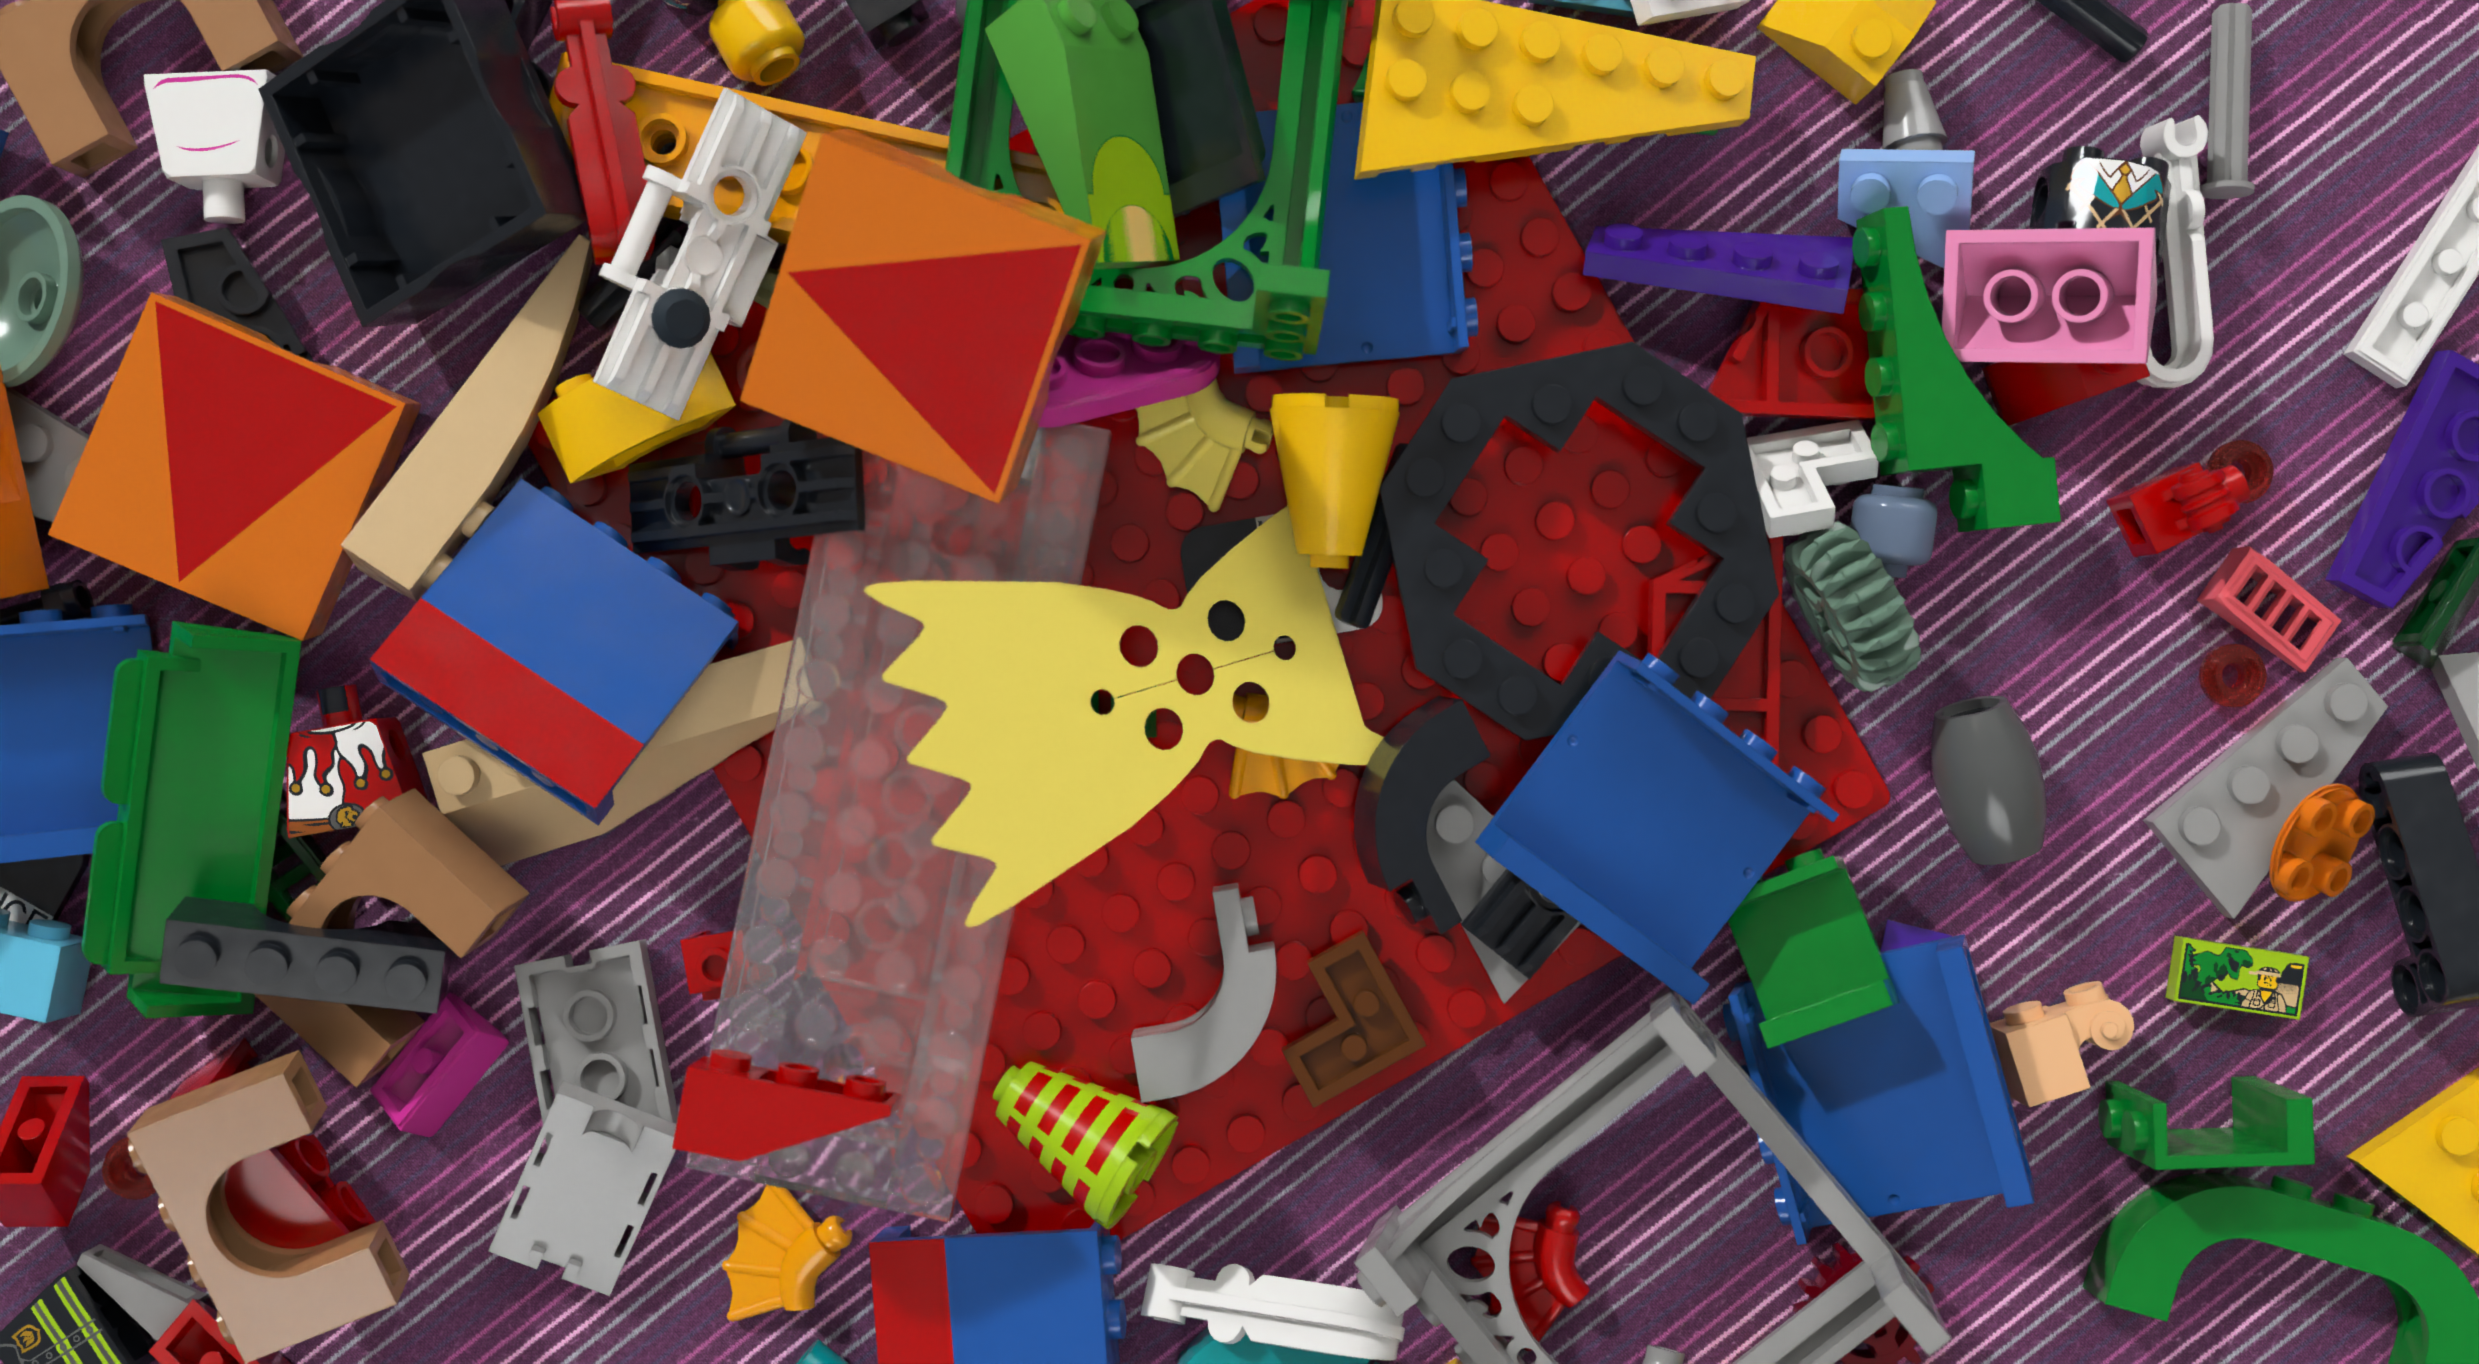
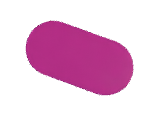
M1105 331L1103 338L1085 339L1067 333L1054 360L1050 375L1048 400L1038 427L1066 426L1196 393L1209 386L1216 379L1220 370L1221 354L1204 351L1198 348V342L1171 339V344L1167 346H1148L1133 341L1131 339L1132 334Z

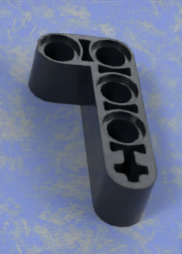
M2433 752L2364 763L2359 772L2360 795L2362 801L2373 805L2375 809V819L2371 830L2411 955L2396 961L2392 967L2391 981L2395 999L2403 1013L2408 1017H2420L2478 1007L2479 866L2445 765L2439 756Z

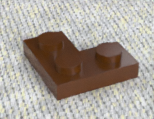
M1363 930L1307 960L1310 970L1337 1017L1282 1047V1052L1310 1103L1315 1108L1426 1046V1043Z

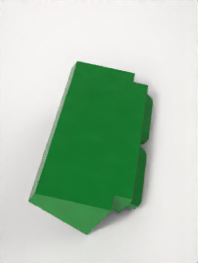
M172 621L169 653L137 649L136 658L125 659L115 668L101 792L107 800L114 804H119L117 821L103 823L95 833L81 949L89 962L101 965L109 975L129 974L126 997L146 1019L253 1014L255 995L253 993L161 984L159 979L166 919L185 896L254 904L261 913L266 915L302 642L294 637Z

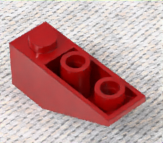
M714 1049L711 1050L710 1057L703 1056L687 1067L672 1149L741 1162L889 1117L901 1105L903 1094L886 1091L887 1082L875 1077L847 1075L845 1083L818 1078L820 1070L811 1065L780 1062L778 1069L775 1070L751 1065L752 1056L747 1053Z

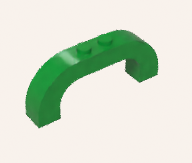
M2196 1173L2176 1177L2149 1188L2123 1207L2109 1223L2094 1249L2083 1283L2085 1290L2107 1305L2167 1322L2180 1278L2187 1265L2197 1254L2210 1245L2223 1240L2236 1238L2257 1240L2379 1276L2391 1292L2398 1316L2397 1334L2388 1364H2479V1299L2465 1274L2443 1251L2429 1241L2372 1215L2375 1205L2337 1192H2334L2332 1202H2327L2311 1197L2314 1187L2273 1174L2270 1185L2232 1174Z

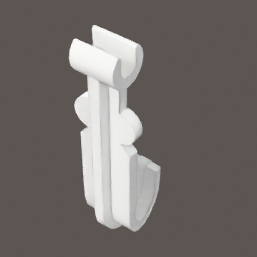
M2199 115L2174 124L2173 118H2169L2147 127L2140 140V148L2144 157L2160 158L2169 164L2168 179L2171 183L2163 247L2172 349L2171 357L2163 366L2153 357L2150 348L2148 363H2146L2150 376L2137 380L2142 385H2149L2154 388L2171 389L2191 383L2205 371L2213 353L2214 334L2203 225L2205 203L2200 192L2197 154L2204 149L2207 143L2208 129L2206 123Z
M1151 1263L1141 1315L1154 1317V1320L1183 1325L1185 1324L1186 1317L1208 1321L1210 1335L1215 1340L1224 1344H1235L1247 1333L1250 1340L1257 1343L1324 1354L1393 1361L1397 1358L1399 1342H1403L1405 1328L1402 1327L1404 1313L1397 1317L1387 1303L1382 1307L1377 1306L1361 1289L1270 1275H1262L1255 1281L1253 1273L1248 1268L1238 1264H1229L1223 1267L1218 1273L1216 1281L1194 1278L1195 1272L1179 1267Z

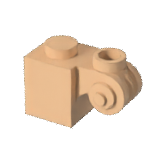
M2093 981L2072 986L2063 992L2066 999L2065 1002L2050 1007L2042 1006L2040 1001H2028L2010 1006L2003 1010L2004 1019L1990 1023L2011 1098L2030 1108L2089 1089L2091 1087L2079 1053L2081 1044L2087 1041L2103 1049L2118 1050L2129 1042L2134 1031L2133 1017L2125 1006L2109 999L2102 982Z

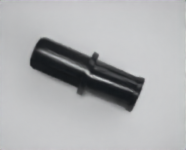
M663 219L658 225L655 232L653 253L649 260L641 263L636 275L637 277L650 281L652 274H655L656 258L670 245L680 249L684 238L676 229H673L667 220ZM603 278L580 300L578 311L594 328L599 331L606 330L622 315L631 292Z

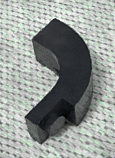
M1437 696L1404 717L1389 731L1372 754L1364 770L1357 792L1354 812L1356 849L1368 883L1387 891H1392L1399 887L1393 894L1404 917L1412 925L1418 923V925L1439 934L1462 922V919L1430 858L1426 838L1428 817L1436 798L1447 784L1462 773L1491 757L1462 699Z

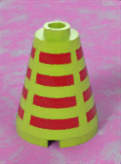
M1032 1061L1028 1062L1021 1070L1016 1066H1012L1001 1078L993 1093V1099L999 1102L996 1117L1094 1221L1107 1230L1115 1226L1135 1202L1138 1195L1133 1192L1144 1179L1147 1182L1150 1180L1167 1151L1179 1123L1176 1121L1179 1117L1164 1108L1147 1102L1141 1103V1100Z

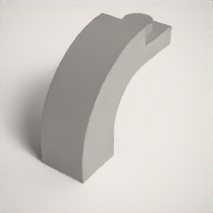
M1238 883L1215 886L1212 891L1224 961L1223 976L1214 996L1201 1010L1186 1019L1133 1030L1131 1043L1141 1103L1185 1095L1214 1082L1243 1058L1254 1044L1266 1022L1276 985L1274 941L1254 945L1248 944L1247 936L1259 934L1253 896L1241 898Z

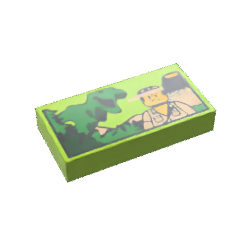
M2175 936L2165 998L2178 1002L2300 1020L2309 957L2294 953Z

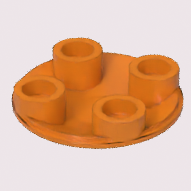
M2339 783L2320 787L2304 798L2285 821L2272 850L2269 874L2274 891L2283 899L2293 902L2312 898L2319 893L2329 897H2335L2342 893L2352 877V866L2348 862L2357 847L2359 838L2363 837L2373 825L2375 819L2373 805L2360 800L2352 788Z

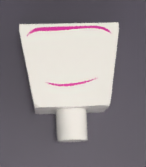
M267 69L144 74V86L163 172L167 179L184 187L203 190L204 220L207 222L219 224L245 222L244 188L275 187L281 182L285 150L258 90L276 77L275 74Z

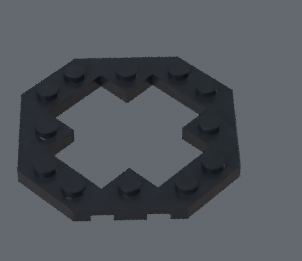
M1634 342L1451 379L1380 486L1379 496L1392 550L1391 555L1401 603L1404 608L1415 669L1525 741L1556 735L1619 650L1639 661L1642 660L1600 632H1594L1562 682L1558 684L1453 614L1489 559L1434 523L1503 419H1506L1558 453L1592 402L1596 401L1701 470L1665 525L1719 559V561L1656 655L1657 659L1665 663L1680 676L1673 686L1689 699H1691L1696 691L1711 699L1779 595L1742 413Z

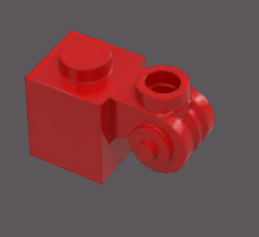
M2200 462L2174 467L2106 500L2133 557L2159 554L2202 532L2211 534L2224 528L2223 524L2232 518L2231 515L2240 510L2239 504L2249 500L2250 489L2245 477L2235 466L2229 465L2222 469L2209 471V469L2203 470Z

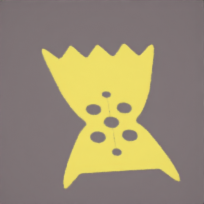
M1288 505L1240 541L1203 574L1186 595L1182 605L1177 609H1167L1150 600L1131 594L1060 582L903 581L877 583L865 588L864 592L873 599L923 622L924 625L920 635L882 674L884 682L935 697L945 702L947 706L939 720L907 756L908 763L960 778L970 783L971 786L966 798L933 836L932 844L936 847L983 857L995 862L996 865L992 876L972 905L965 921L966 927L971 928L980 925L1011 908L1131 828L1187 776L1201 758L1208 744L1214 740L1221 739L1232 746L1252 753L1282 758L1344 765L1368 764L1372 754L1384 737L1364 726L1318 569L1309 567L1310 554H1297ZM1222 600L1235 603L1244 615L1245 625L1243 632L1233 641L1218 639L1208 626L1209 610L1215 603ZM1131 626H1144L1154 633L1157 639V656L1151 664L1145 667L1130 665L1120 652L1121 636ZM1280 636L1290 637L1295 644V654L1289 660L1280 659L1274 652V642ZM1189 654L1204 656L1211 663L1214 670L1213 685L1202 695L1187 693L1181 688L1177 680L1176 671L1178 664L1183 657ZM1245 682L1259 684L1266 691L1269 698L1268 713L1257 723L1243 721L1236 715L1233 709L1232 699L1234 691ZM1097 690H1107L1112 694L1113 698H1116L1114 699L1113 710L1107 715L1097 714L1091 706V697ZM1158 708H1167L1174 711L1182 722V738L1177 746L1169 750L1155 748L1145 735L1146 719L1152 711Z

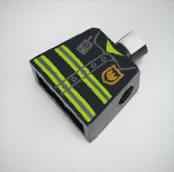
M77 1265L59 1275L0 1332V1359L4 1364H150L156 1360L148 1352L155 1344V1341L135 1319Z

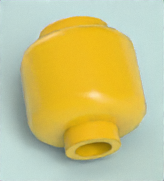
M718 0V7L709 21V35L727 67L737 79L755 82L761 86L772 85L789 77L799 66V56L803 52L805 36L784 0Z

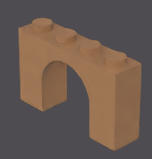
M20 0L0 9V71L52 165L84 178L138 148L104 85L100 60L104 40L116 20L132 7L152 0ZM175 0L182 2L191 14L221 71L267 69L274 74L304 57L273 0Z
M414 788L390 801L382 796L372 802L355 821V825L360 831L352 842L347 841L340 845L321 865L320 869L326 874L318 886L313 885L300 894L289 906L286 913L292 918L289 924L321 929H354L355 915L362 897H382L407 909L454 953L463 958L495 937L530 893ZM254 994L356 1088L390 1065L425 1023L414 1011Z
M300 1050L149 1107L127 1133L129 1137V1154L134 1166L139 1172L148 1174L159 1196L158 1207L164 1224L169 1230L177 1231L188 1252V1267L194 1282L200 1288L207 1289L218 1310L217 1323L223 1338L229 1344L236 1345L245 1364L397 1305L410 1276L383 1220L313 1247L285 1249L268 1245L252 1237L237 1223L229 1210L224 1189L227 1169L249 1156L311 1133L327 1109V1105Z

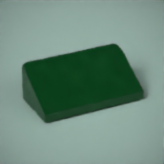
M2479 537L2460 539L2454 542L2392 641L2393 645L2391 647L2425 668H2433L2438 655H2442L2479 596Z

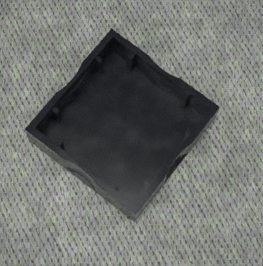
M385 0L373 8L361 24L349 34L337 41L319 46L258 89L291 166L315 205L322 225L326 246L362 327L417 324L588 220L580 194L573 155L505 0Z

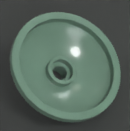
M17 195L0 201V365L5 388L14 387L28 381L44 370L56 358L67 342L77 321L83 297V257L77 236L69 220L51 202L28 195Z

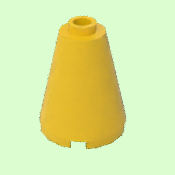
M1321 393L1272 395V405L1269 410L1297 554H1310L1309 567L1348 569L1349 556H1362L1400 415L1398 412L1399 399L1348 394V397L1326 396V394Z

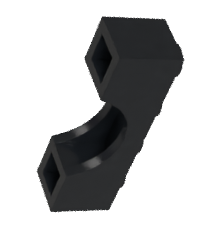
M185 896L166 919L159 983L437 1014L448 989L453 951L424 924L388 920L378 925L355 929L311 928L272 919L261 913L254 904Z

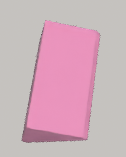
M2155 228L1946 230L1942 330L1959 362L2148 363L2157 301Z

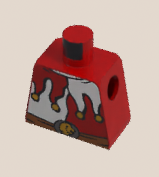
M356 684L316 690L323 727L289 734L287 749L288 838L357 827L355 821L372 802L382 796L390 801L415 788L428 800L401 723L396 717L363 720Z

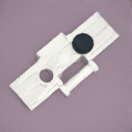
M723 88L683 178L680 179L660 168L647 165L642 176L647 181V184L611 265L603 263L598 274L602 278L630 291L631 295L592 382L675 420H680L718 332H724L727 324L742 327L779 243L767 236L772 225L768 220L807 132L734 91ZM726 176H733L743 187L744 199L741 207L736 212L726 215L717 208L713 194L715 186L721 179ZM673 195L683 201L679 220L689 225L688 232L669 270L657 268L656 273L652 274L650 281L636 276Z

